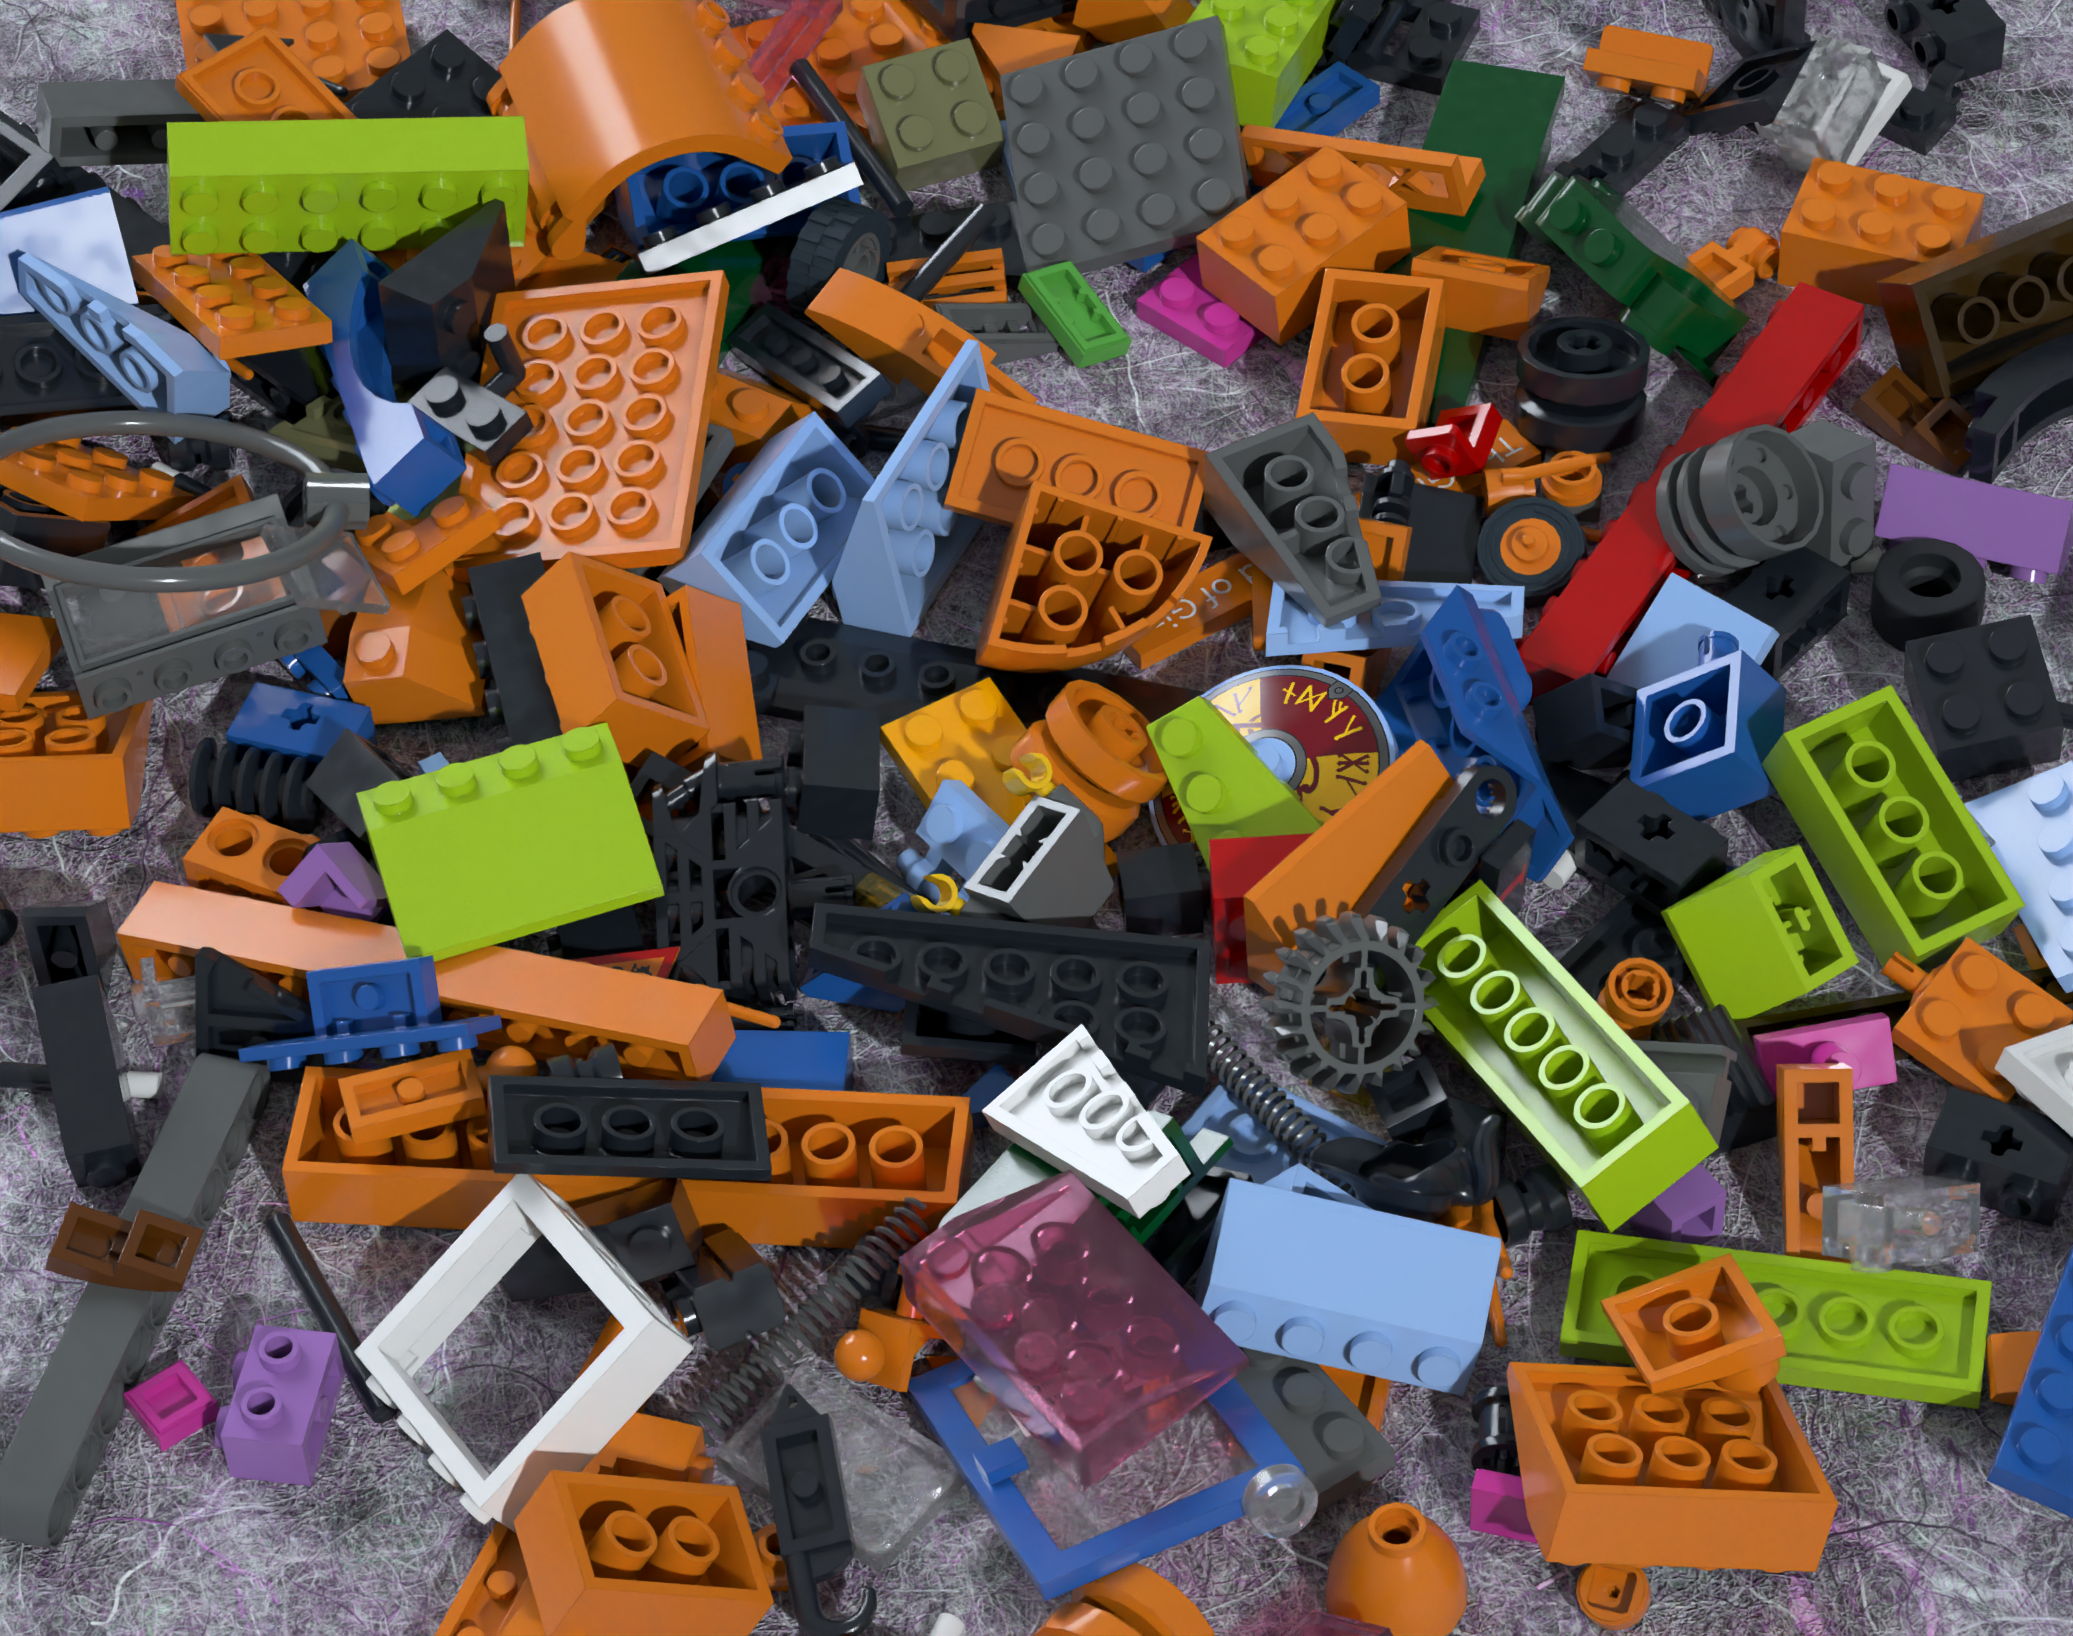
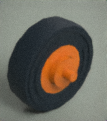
M1537 496L1515 499L1496 509L1483 524L1476 546L1478 567L1487 585L1525 586L1524 607L1526 608L1545 606L1550 597H1559L1569 584L1571 573L1578 560L1588 558L1586 536L1575 515L1558 502Z

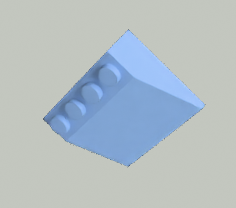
M966 340L861 502L832 580V594L834 599L837 600L843 625L911 637L984 520L943 509L976 388L990 391L979 342L976 340Z

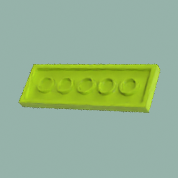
M1577 1230L1560 1335L1559 1355L1635 1365L1605 1316L1600 1300L1731 1253L1783 1334L1787 1355L1779 1358L1780 1369L1775 1377L1779 1384L1979 1409L1992 1281Z

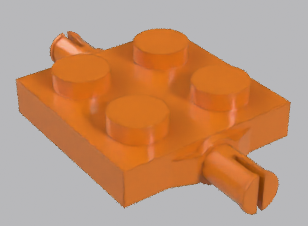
M1969 937L1963 941L1945 964L1933 969L1929 974L1901 955L1899 951L1893 954L1881 971L1883 976H1887L1913 995L1908 1011L1891 1032L1892 1042L1958 1089L2008 1104L2018 1093L2015 1086L1994 1069L2004 1048L2073 1023V1010Z

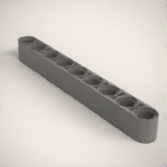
M201 1053L197 1056L119 1218L134 1222L138 1209H142L203 1229L204 1233L195 1255L196 1258L268 1103L271 1076L266 1065L253 1062L240 1063L238 1059ZM87 1282L0 1463V1538L48 1549H56L61 1545L126 1408L123 1393L136 1386L180 1292L140 1291Z

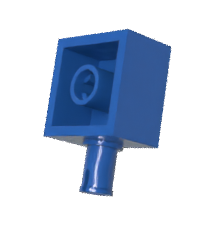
M1724 631L1710 632L1709 648V638L1705 634L1699 638L1698 667L1639 689L1636 696L1630 781L1647 791L1659 794L1670 805L1699 822L1778 793L1761 764L1783 735L1786 689L1742 649L1739 650V641L1734 635Z

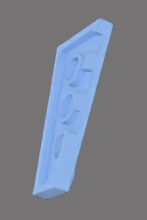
M2070 761L1964 804L2025 903V907L2018 914L2055 978L2066 993L2073 991V761Z

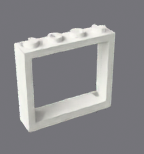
M516 1174L354 1353L372 1374L366 1380L367 1386L388 1406L393 1409L399 1408L402 1411V1414L396 1419L398 1425L419 1445L424 1448L430 1446L434 1451L427 1459L433 1469L450 1484L457 1488L461 1485L466 1491L459 1498L465 1509L483 1525L491 1518H494L516 1533L514 1520L551 1470L581 1472L694 1347L563 1197L531 1174ZM543 1233L621 1323L624 1329L500 1465L489 1474L411 1377Z

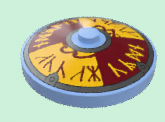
M1276 665L1258 668L1229 678L1200 696L1212 702L1258 751L1257 755L1281 780L1286 781L1301 797L1299 800L1318 820L1324 823L1400 757L1395 736L1375 702L1351 681L1324 669L1301 665ZM1169 782L1154 800L1149 801L1150 816L1155 833L1162 846L1193 842L1197 866L1206 867L1203 856Z

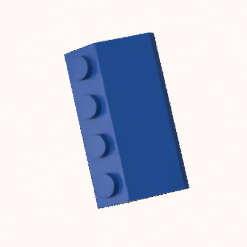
M845 121L782 126L784 130L782 136L793 159L780 174H776L737 156L717 152L682 154L653 163L634 173L614 188L620 224L636 249L641 250L645 248L642 237L673 224L677 233L699 224L695 216L696 214L727 201L731 209L752 201L750 191L778 179H782L785 186L806 177L803 169L819 161L836 156L838 162H853ZM858 186L836 195V197L861 204ZM820 203L731 241L799 235L802 227L804 228L808 217L813 211L817 210Z

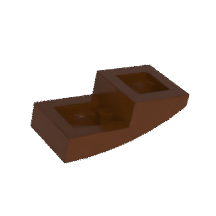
M1895 364L1851 408L1858 417L1891 443L1939 470L1953 475L1971 457V452L1965 451L1964 444L1973 417L1951 396L1943 398L1936 404Z
M70 1201L48 1255L45 1270L111 1287L140 1291L181 1292L204 1230L142 1209H138L134 1222Z

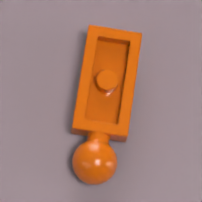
M504 1046L494 1051L485 1065L475 1067L469 1048L338 1079L354 1147L485 1115L487 1111L483 1093L488 1092L489 1075L538 1076L536 1060L531 1053L522 1047Z

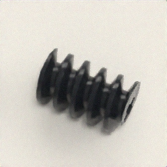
M205 737L198 743L189 774V798L192 808L198 816L213 818L223 806L246 815L260 816L271 824L299 834H312L320 824L327 809V805L305 784L310 778V764L307 758L297 757L287 772V760L284 753L273 752L264 767L261 748L250 747L245 752L241 761L238 743L227 742L222 747L219 755L215 738Z

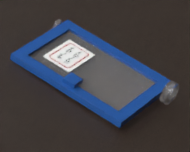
M1174 1299L1146 1333L1077 1316L1003 1398L996 1396L992 1392H985L973 1380L1000 1350L998 1348L988 1351H976L909 1380L907 1390L909 1399L1044 1601L1062 1595L1242 1516H1246L1261 1535L1279 1539L1289 1537L1302 1530L1311 1521L1316 1512L1318 1494L1315 1486L1307 1477L1306 1470L1205 1339L1192 1336L1193 1324Z

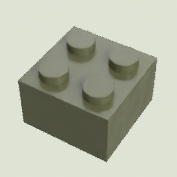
M970 38L861 67L855 95L876 153L905 192L999 166L1006 137Z

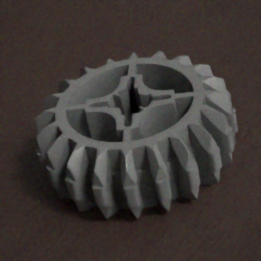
M1344 911L1340 913L1338 921L1327 915L1316 917L1315 933L1303 927L1293 930L1297 944L1296 950L1287 947L1275 949L1279 960L1284 963V966L1280 973L1268 971L1263 974L1269 984L1275 985L1274 995L1266 996L1258 1002L1262 1009L1275 1012V1016L1263 1025L1261 1029L1265 1032L1266 1036L1279 1039L1271 1052L1279 1060L1284 1062L1291 1061L1289 1071L1294 1077L1304 1081L1310 1079L1313 1087L1326 1092L1336 1087L1337 1091L1344 1094H1357L1360 1085L1367 1088L1365 1085L1367 1083L1382 1087L1383 1073L1387 1074L1393 1070L1403 1071L1401 1062L1403 1055L1413 1059L1422 1056L1418 1045L1414 1043L1417 1034L1427 1035L1435 1032L1430 1023L1422 1020L1424 1010H1431L1440 1005L1435 997L1423 994V989L1437 977L1433 975L1431 970L1419 967L1426 953L1419 946L1407 945L1409 934L1404 929L1396 926L1388 927V923L1382 917L1369 914L1363 919L1358 913ZM1368 953L1380 966L1385 978L1387 991L1378 990L1374 984V968L1367 966ZM1326 970L1324 978L1319 984L1316 985L1318 979ZM1354 995L1368 999L1366 1001H1353L1350 1009L1343 1007L1344 1011L1331 1007V1005H1345L1348 997L1355 999ZM1310 1014H1315L1322 1018L1325 1037L1331 1039L1330 1054L1316 1038ZM1380 1022L1378 1028H1377L1376 1031L1372 1034L1374 1028H1375L1376 1025Z

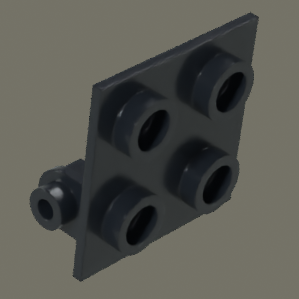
M1403 460L1389 461L1386 468H1383L1378 476L1365 473L1358 517L1413 527L1403 581L1472 584L1484 497L1416 484V478L1414 473L1411 472L1410 464Z

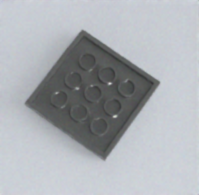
M1218 15L1000 75L1028 272L1071 260L1080 274L1196 244V237L1251 199L1225 29Z

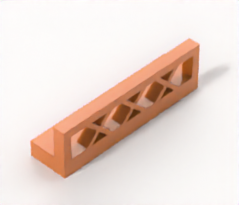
M1246 124L1241 132L1245 157L1253 183L1257 186L1268 187L1328 144L1406 201L1407 208L1465 216L1486 176L1481 158Z

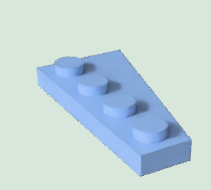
M1377 580L1381 593V606L1325 628L1273 581L1266 632V657L1416 646L1420 640V633L1456 585L1473 594L1478 608L1498 611L1509 627L1513 639L1522 638L1525 586Z

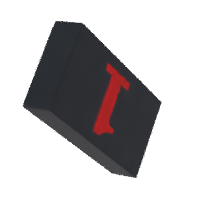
M1518 818L1506 827L1480 857L1475 881L1476 883L1481 879L1514 915L1520 911L1536 835L1535 828Z

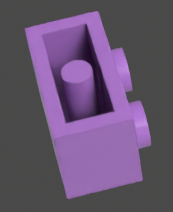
M256 1324L248 1351H239L233 1369V1388L235 1391L230 1407H221L215 1425V1444L218 1448L224 1449L230 1477L312 1486L346 1375L336 1333Z

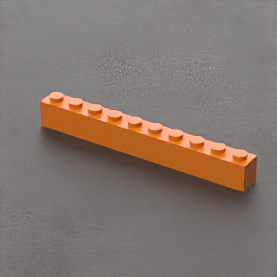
M154 881L116 932L128 967L135 980L195 991V955L202 947H212L309 1003L310 998L306 972L406 958L397 928L394 926ZM493 945L434 962L443 1021L500 1015L502 1028L477 1034L478 1046L475 1048L496 1051L504 1046H519L527 1050L535 1060L546 1062L547 1058L567 1054L574 1059L581 1057L583 1061H587V1056L593 1047L613 1043L624 1078L710 1081L736 1039L723 989Z

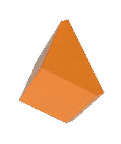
M1438 245L1414 257L1411 267V276L1444 279L1447 311L1446 328L1516 341L1520 340L1521 334L1535 325L1551 272V266Z

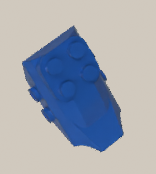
M1456 585L1422 630L1420 640L1375 704L1382 712L1395 736L1400 756L1421 739L1431 746L1453 780L1456 775L1462 774V769L1474 764L1498 766L1505 769L1511 775L1517 790V804L1512 818L1500 834L1512 821L1515 822L1517 818L1536 829L1527 878L1534 882H1539L1547 877L1575 837L1556 799L1522 714L1523 709L1528 705L1532 696V681L1526 672L1509 627L1506 625L1502 615L1494 609L1478 608L1473 594ZM1485 781L1479 786L1476 793V806L1480 814L1483 812L1488 813L1486 811L1487 807L1493 806L1489 802L1494 800L1495 797L1490 796V792L1494 790L1489 789L1488 785L1490 783ZM1478 868L1469 880H1473L1476 878Z

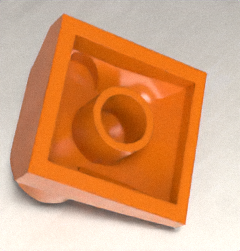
M1731 1253L1600 1300L1605 1316L1652 1394L1678 1391L1714 1381L1716 1385L1725 1390L1741 1393L1752 1392L1765 1386L1776 1377L1780 1369L1779 1358L1787 1355L1783 1334Z

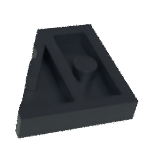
M202 947L196 953V1058L201 1053L240 1060L238 1049L275 1040L315 1036L311 1004L212 947ZM322 1053L306 1055L307 1066L331 1067V1065H324ZM266 1060L250 1061L267 1066ZM306 1066L270 1071L271 1081L302 1084Z

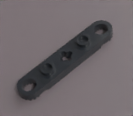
M1481 764L1470 765V767L1462 769V774L1456 775L1454 779L1456 782L1451 786L1450 790L1443 799H1437L1352 912L1360 914L1363 919L1369 914L1384 918L1388 923V927H1400L1409 934L1407 945H1415L1478 863L1483 853L1491 846L1512 818L1517 804V790L1514 780L1505 769L1498 766ZM1485 781L1490 783L1488 785L1489 789L1494 790L1490 792V796L1495 797L1494 800L1489 802L1493 806L1487 807L1486 811L1488 813L1483 812L1480 814L1476 806V793L1479 786ZM1405 883L1414 884L1410 891V896L1414 901L1412 907L1402 906L1407 898L1406 893L1402 889ZM1368 953L1367 966L1374 968V984L1378 990H1381L1386 983L1383 972L1376 960ZM1326 970L1322 973L1316 985L1322 981V979L1325 976ZM1354 995L1355 999L1348 997L1345 1005H1336V1007L1344 1011L1343 1007L1350 1009L1353 1001H1366L1368 999ZM1310 1014L1311 1022L1314 1025L1324 1027V1022L1320 1016Z

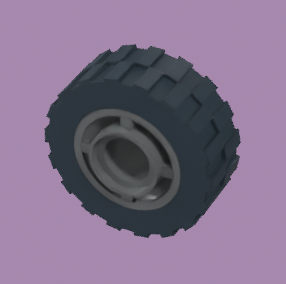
M835 196L830 198L829 201L824 200L821 202L817 210L810 214L804 228L802 227L798 235V241L790 257V268L787 271L786 280H788V286L786 289V299H789V310L795 314L794 317L796 319L821 327L804 312L839 268L864 275L884 284L883 281L887 272L886 263L890 262L889 255L892 248V241H890L891 227L890 224H887L888 218L884 213H881L880 210Z

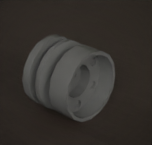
M1767 424L1743 429L1720 439L1717 443L1702 446L1695 451L1676 457L1663 469L1656 488V515L1663 538L1678 560L1694 573L1711 578L1731 575L1742 571L1744 568L1755 566L1763 560L1776 558L1804 547L1817 534L1824 514L1823 487L1817 467L1804 446L1786 430Z

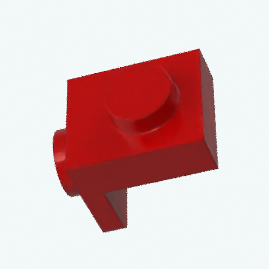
M1492 403L1441 410L1435 427L1409 431L1404 443L1431 480L1482 473L1503 418Z

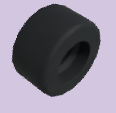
M1933 538L1913 539L1895 545L1880 557L1873 573L1870 603L1873 627L1885 642L1905 652L1906 641L1981 625L1986 593L1983 567L1972 553L1955 543Z

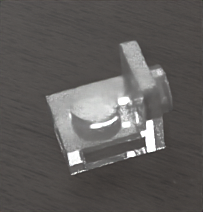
M154 957L141 958L142 983L131 984L137 1023L149 1021L155 1047L196 1040L195 976L159 982Z

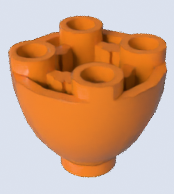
M1393 1502L1382 1505L1373 1513L1355 1523L1345 1533L1329 1561L1325 1606L1332 1619L1348 1636H1446L1453 1631L1465 1612L1468 1599L1467 1574L1455 1542L1434 1520L1422 1515L1418 1509L1409 1504Z

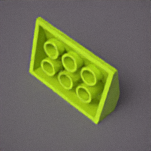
M607 722L591 727H578L563 735L528 745H515L500 753L464 763L448 764L440 770L401 781L385 782L377 788L356 793L371 851L406 958L433 955V960L436 962L665 895L622 759Z

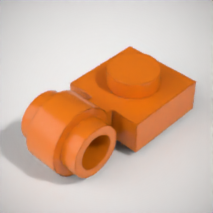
M1740 227L1730 236L1725 248L1712 240L1687 258L1731 300H1734L1754 286L1755 278L1759 277L1762 280H1766L1777 272L1780 249L1778 241L1760 228Z

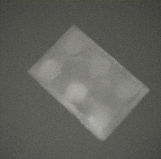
M804 1363L716 1454L718 1471L772 1505L759 1430L769 1427L785 1385L791 1384L819 1414L828 1413L834 1424L856 1545L854 1557L882 1574L966 1483L945 1453L943 1447ZM792 1403L788 1408L795 1407L797 1403Z

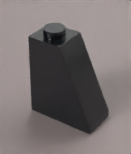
M98 974L31 988L65 1157L77 1187H111L123 1182L128 1177L140 1175L143 1166L122 1040Z

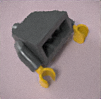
M1028 753L1019 757V761L1029 770L1031 781L1019 769L1011 768L1003 773V783L1007 790L1014 795L1025 796L1035 792L1038 796L1035 795L963 887L970 896L968 901L958 897V888L955 882L944 874L923 876L928 882L934 883L940 891V899L936 905L919 895H914L910 898L913 907L921 913L936 914L947 912L952 916L1100 930L1093 917L1112 893L1114 884L1105 864L1103 824L1099 817L1063 783L1057 787L1050 781L1053 771L1047 757L1040 753Z

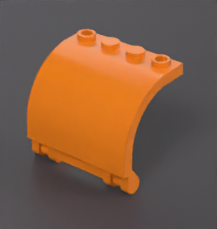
M574 0L539 21L525 34L498 66L502 77L488 92L486 101L494 117L524 116L529 160V182L539 203L535 214L542 230L548 233L547 242L556 259L567 261L578 257L585 249L588 217L621 182L653 163L682 154L717 152L737 156L776 174H780L793 159L782 136L784 133L783 127L772 115L764 99L766 92L763 86L754 78L746 61L748 54L742 45L737 42L730 28L728 13L717 2L713 0Z

